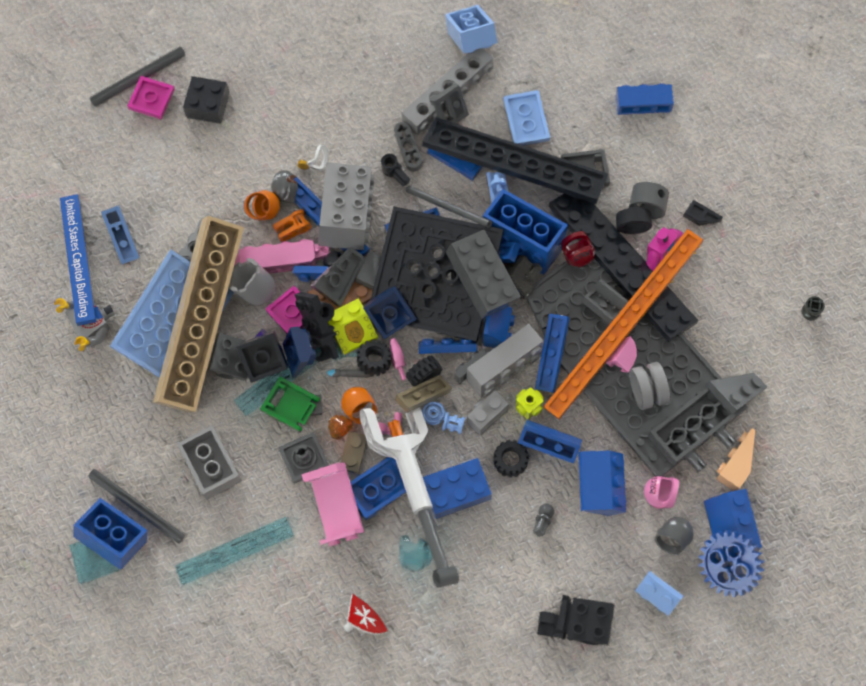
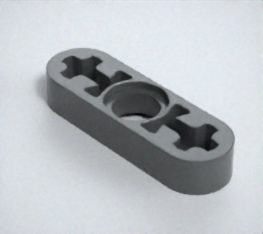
M399 122L394 127L395 138L407 169L416 172L422 167L420 152L410 126L405 122ZM400 129L405 131L406 138L403 139ZM406 143H410L413 145V148L405 150L403 146ZM413 155L415 162H417L416 165H413V163H411L410 156Z

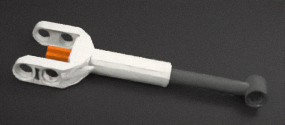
M419 407L405 414L412 434L404 435L399 420L394 419L388 422L392 437L386 440L383 439L375 412L370 408L361 409L360 421L369 448L382 456L392 457L396 460L413 513L419 516L436 566L432 574L435 586L441 588L458 584V570L455 566H448L430 513L433 506L415 457L417 449L428 433L421 408Z

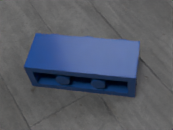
M641 84L639 86L623 85L617 87V115L672 112L674 105L672 84Z
M526 420L518 443L574 464L582 439Z

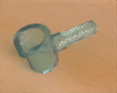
M336 347L339 358L333 360L357 357V352H349L344 355L340 347Z

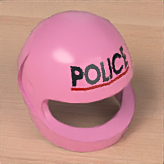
M662 476L649 479L644 487L646 501L655 508H673L678 493L679 480L674 477L665 478Z

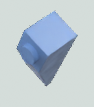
M120 205L101 211L121 264L138 259L139 255Z

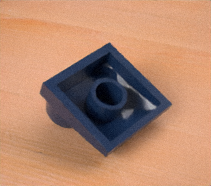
M396 286L382 292L363 306V309L384 339L417 319Z
M298 326L290 327L282 343L292 378H296L305 366L313 365L316 360V352L310 344V333L304 328L300 329Z

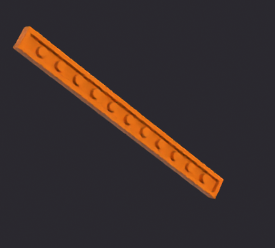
M689 229L684 232L543 406L545 410L558 420L561 419L703 243L701 237Z

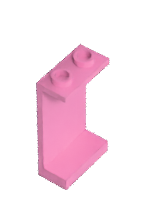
M345 462L335 463L302 474L303 482H311L327 538L320 540V544L328 543L330 547L340 544V539L346 538V541L358 538L357 534L363 533L364 530Z

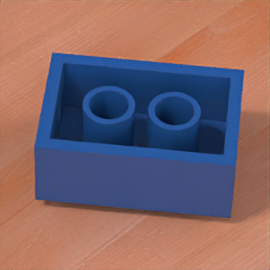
M478 458L423 477L433 506L432 511L435 519L481 504L492 498V493Z
M101 498L73 525L74 538L120 570L147 543L148 530Z

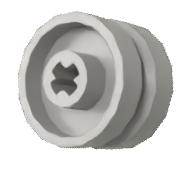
M659 362L647 364L645 370L641 366L630 369L629 377L632 391L641 410L652 408L654 402L659 406L670 402L668 381Z

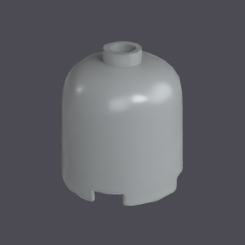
M247 258L246 262L242 264L238 262L234 266L229 289L251 305H262L273 296L276 288L275 280L254 259Z

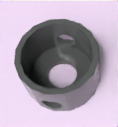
M636 183L632 188L629 208H645L650 210L652 219L662 218L666 213L669 191L657 183Z

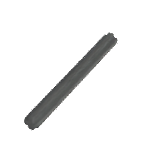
M181 46L92 95L89 98L94 106L101 104L138 83L141 76L147 78L186 55L185 51Z
M96 469L89 473L88 477L175 542H182L185 537L184 533Z

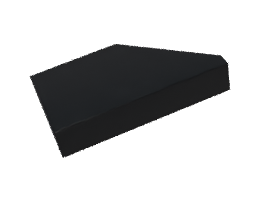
M695 200L691 202L683 217L698 226L721 222L723 218Z

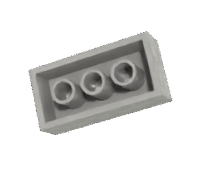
M527 324L467 368L468 383L480 398L484 395H490L495 391L497 385L500 383L501 385L505 384L510 380L511 375L515 372L517 374L522 372L526 368V364L530 361L533 363L541 357L543 340L532 326Z

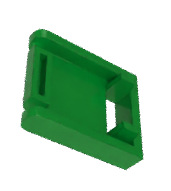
M280 376L260 410L301 433L302 428L297 424L305 426L316 408V404L311 401L319 403L320 398ZM281 389L285 393L275 408L271 402L278 390Z

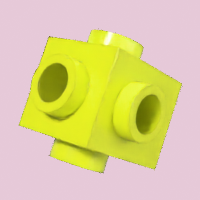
M530 387L528 390L523 389L517 394L515 408L520 415L525 416L528 420L532 416L536 417L543 410L544 398L538 390L534 391Z

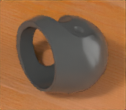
M672 517L657 531L655 542L665 552L679 554L692 542L694 536L693 527L683 517ZM661 536L672 538L679 546L672 547L663 542Z

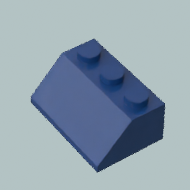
M614 451L578 452L581 511L604 516L626 513L623 454Z
M747 489L727 492L703 501L712 535L715 534L717 536V532L722 531L724 533L726 530H730L732 534L733 531L738 530V536L746 533L745 540L753 538L751 545H759L756 552L762 548ZM734 546V552L739 555V549ZM717 552V556H718V560H719V559H721V555Z

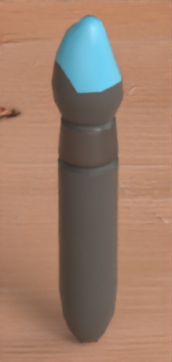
M333 369L327 371V374L331 377H372L369 373L365 375L364 371L361 372L360 370Z

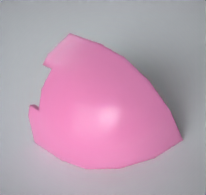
M631 336L624 339L607 360L606 364L610 367L616 365L622 368L621 372L629 373L637 357V348Z

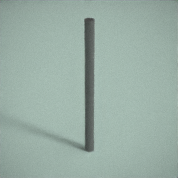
M412 186L406 187L407 193L487 228H490L492 225V221Z

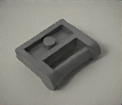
M456 83L429 98L431 105L435 108L437 117L440 119L458 123L469 115L460 86ZM443 101L445 103L449 115L448 119L445 118L441 106V102Z

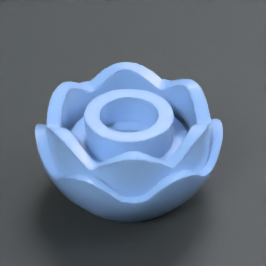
M429 402L421 410L425 422L429 425L440 424L446 415L443 405L439 402Z

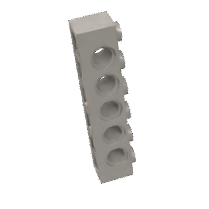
M483 48L476 49L474 52L465 55L402 112V122L407 123L417 135L421 131L427 130L430 123L437 117L435 108L431 105L429 98L441 93L454 83L460 86L464 96L472 85H476L484 74L491 72L493 69V57ZM443 101L441 102V106L444 111L446 110V106Z

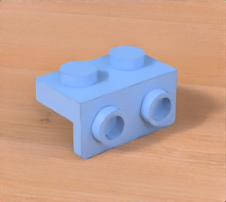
M651 571L648 572L635 590L643 599L648 600L659 611L664 612L668 616L683 597L682 594Z

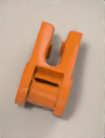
M302 209L294 211L289 216L273 224L274 231L276 233L281 232L278 234L281 243L306 233L312 228L311 223L305 218V212Z

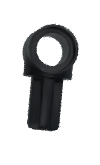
M385 154L381 158L383 174L394 177L403 187L407 186L410 178L401 170L402 165L398 162L397 157L394 154ZM389 163L394 164L391 167L386 166Z

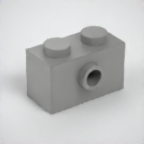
M495 390L485 400L481 399L475 404V409L467 415V423L481 436L508 411L509 403Z

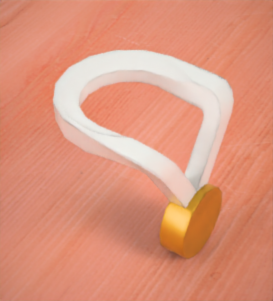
M319 145L316 149L315 158L310 161L299 160L297 167L303 170L312 168L324 171L328 161L326 146ZM322 149L323 161L321 166L313 165L318 160L319 152Z

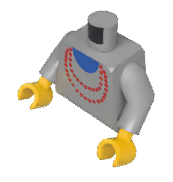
M58 298L54 305H60L56 308V312L62 313L64 309L67 310L65 313L78 335L74 345L81 344L78 349L79 351H84L86 347L102 343L107 331L110 329L106 319L115 315L110 305L100 310L94 302L96 322L77 326L73 301L66 302L64 299Z

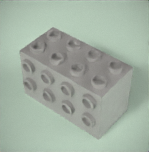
M327 162L319 224V246L364 250V243H368L374 189L375 175L371 174L372 167Z

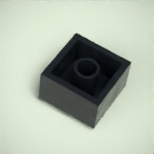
M192 76L183 105L186 118L221 124L230 95L227 82Z
M275 330L237 345V350L251 383L288 369L289 365Z

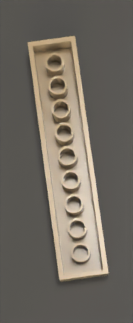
M206 216L202 219L153 403L189 413L196 412L244 227L211 216Z

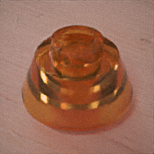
M336 414L328 421V429L332 439H341L353 428V421L344 415L338 416Z

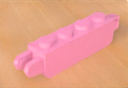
M302 239L299 242L293 243L286 241L277 245L264 244L261 247L247 246L243 249H238L239 253L237 254L234 266L238 262L242 264L247 261V258L254 259L269 274L293 271L294 266H316L317 260L324 259L330 251L329 247L319 246V244H314L313 240Z

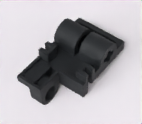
M304 292L295 294V304L301 312L302 324L310 332L311 342H313L311 347L314 350L318 347L321 349V355L315 361L321 362L330 358H339L332 338L337 335L333 331L335 327L332 325L328 326L327 323L334 316L333 306L330 303L321 302L318 295Z
M562 595L559 615L540 611L537 634L561 638L562 640H565L567 634L569 641L575 640L589 645L600 644L609 646L615 605L614 603L574 597L571 603L568 595Z

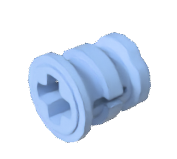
M447 412L442 431L450 429L449 432L457 431L458 434H461L465 417L458 418V415L450 416L449 412Z

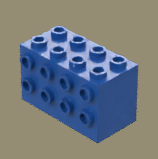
M504 189L501 190L482 215L483 218L492 221L491 227L503 229L504 234L501 243L517 242L520 245L518 256L515 260L518 263L529 266L534 272L545 275L562 251L561 241L566 237L568 225Z

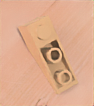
M753 428L749 433L744 432L738 440L741 443L738 449L733 447L728 454L730 458L728 463L723 462L716 471L719 473L716 479L732 491L739 490L751 473L755 430Z

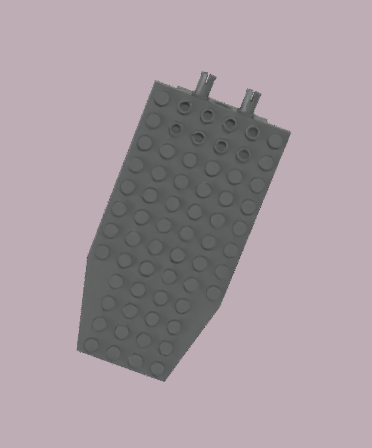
M594 258L587 266L580 268L571 266L565 261L524 291V296L544 336L546 334L549 313L570 317L561 360V367L568 375L609 326L606 321L581 302L583 297L602 279L627 301L630 300ZM644 315L627 336H631L637 348V357L632 368L641 366L645 370L647 364L659 362L668 381L670 402L661 406L654 402L652 408L641 410L632 391L629 373L621 372L622 368L616 365L610 367L606 363L586 386L583 393L655 477L665 475L682 460H687L696 472L699 473L707 464L696 453V449L713 436H717L727 449L733 446L737 440L726 430V426L746 411L748 407L744 405L732 414L706 386L709 381L722 379V377L683 334L668 342Z

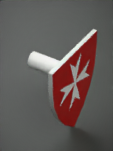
M352 594L347 624L344 626L345 631L350 632L353 628L369 634L380 635L387 633L388 630L378 614L366 602Z

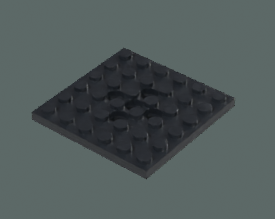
M393 206L371 299L396 286L417 318L407 326L478 342L483 319H481L446 251L451 243L485 230L497 254H499L504 234L503 229L487 228L480 224ZM441 249L442 255L435 258L434 252ZM414 264H419L417 272L411 271V267ZM432 268L438 269V273L435 276L429 275ZM456 272V278L452 281L448 280V274ZM432 286L433 292L430 295H425V289Z

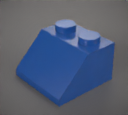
M511 307L486 317L483 334L484 347L496 348L512 336V333H509V327L514 326L515 315H512Z

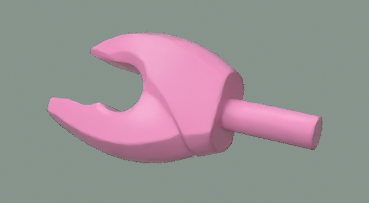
M392 338L390 340L391 362L395 369H399L401 379L404 381L406 380L403 367H405L404 355L397 340Z

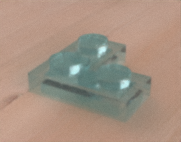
M80 541L69 545L80 584L120 571V569L100 555L95 556L93 550Z

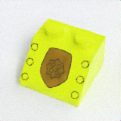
M359 298L334 310L333 318L327 322L328 326L332 325L335 327L333 331L337 335L334 338L344 355L360 348L362 343L365 345V341L371 342V340L378 339L369 316L363 309Z

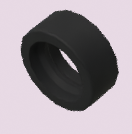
M639 207L623 209L616 214V228L624 234L646 232L652 228L651 212L648 209Z

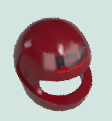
M585 232L572 233L561 241L564 257L571 266L584 267L593 260L595 249ZM582 238L577 243L567 246L571 241Z

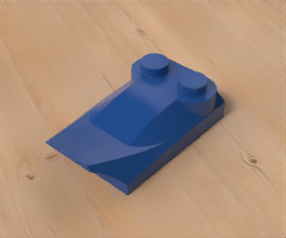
M387 457L350 481L358 512L365 520L374 517L377 512L406 493L396 460L392 457Z

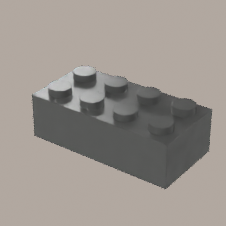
M485 230L450 244L446 254L481 319L508 308L519 300L521 296Z

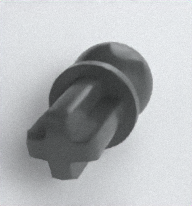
M542 504L539 507V514L535 518L536 524L533 533L538 537L544 536L547 526L551 524L550 518L554 515V508L550 504Z

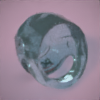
M401 535L399 543L401 567L412 571H420L426 568L432 561L428 542L419 537L417 544H413L408 535Z

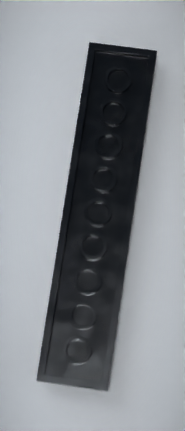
M435 117L422 141V147L597 204L608 178V173Z
M562 194L550 201L548 205L562 222L568 225L567 228L572 233L579 231L586 233L595 249L594 259L631 299L653 272L647 266L646 261L594 203L567 194ZM668 286L645 313L646 318L668 342L698 322V319Z

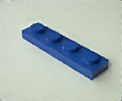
M549 313L535 390L551 393L556 391L570 320L568 316Z

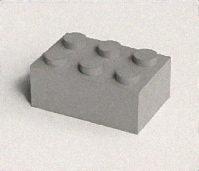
M213 425L177 443L206 500L242 481Z

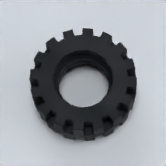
M371 340V342L365 341V345L362 343L357 352V366L361 372L364 371L365 375L369 373L372 377H374V374L376 376H380V373L385 374L386 370L388 371L391 366L392 354L390 348L387 347L385 342L381 344L380 340L378 342H375V340ZM371 354H377L382 357V360L371 362L366 357Z
M431 355L427 356V358L424 357L417 364H414L408 370L409 372L406 373V378L414 387L440 375L443 369Z
M516 440L501 442L494 451V466L503 476L507 475L510 478L512 476H519L528 466L529 454L527 448L517 443ZM513 451L518 454L519 462L515 466H508L503 462V455L506 452Z

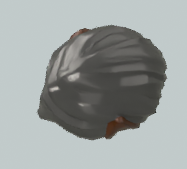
M279 171L272 180L271 190L281 202H295L298 182L293 180L296 176L290 171Z

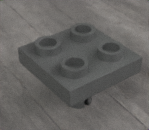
M315 432L278 447L294 484L303 480L302 474L329 466Z

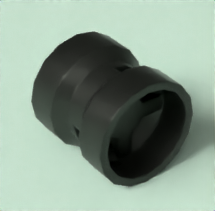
M817 296L808 298L801 310L803 317L809 321L818 319L824 311L825 303Z

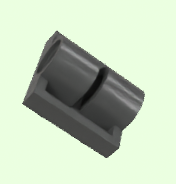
M220 332L217 333L209 370L216 372V375L221 378L247 380L248 375L237 350V345L245 340Z

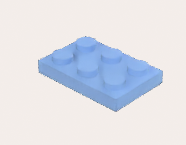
M539 90L503 96L513 143L524 146L550 141Z

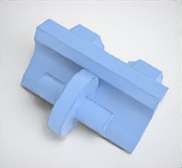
M486 172L491 204L502 189L508 191L506 176L500 172Z

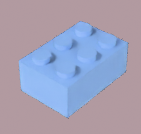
M479 5L445 14L448 34L463 53H472L476 49L489 48L493 44L498 43L495 24Z

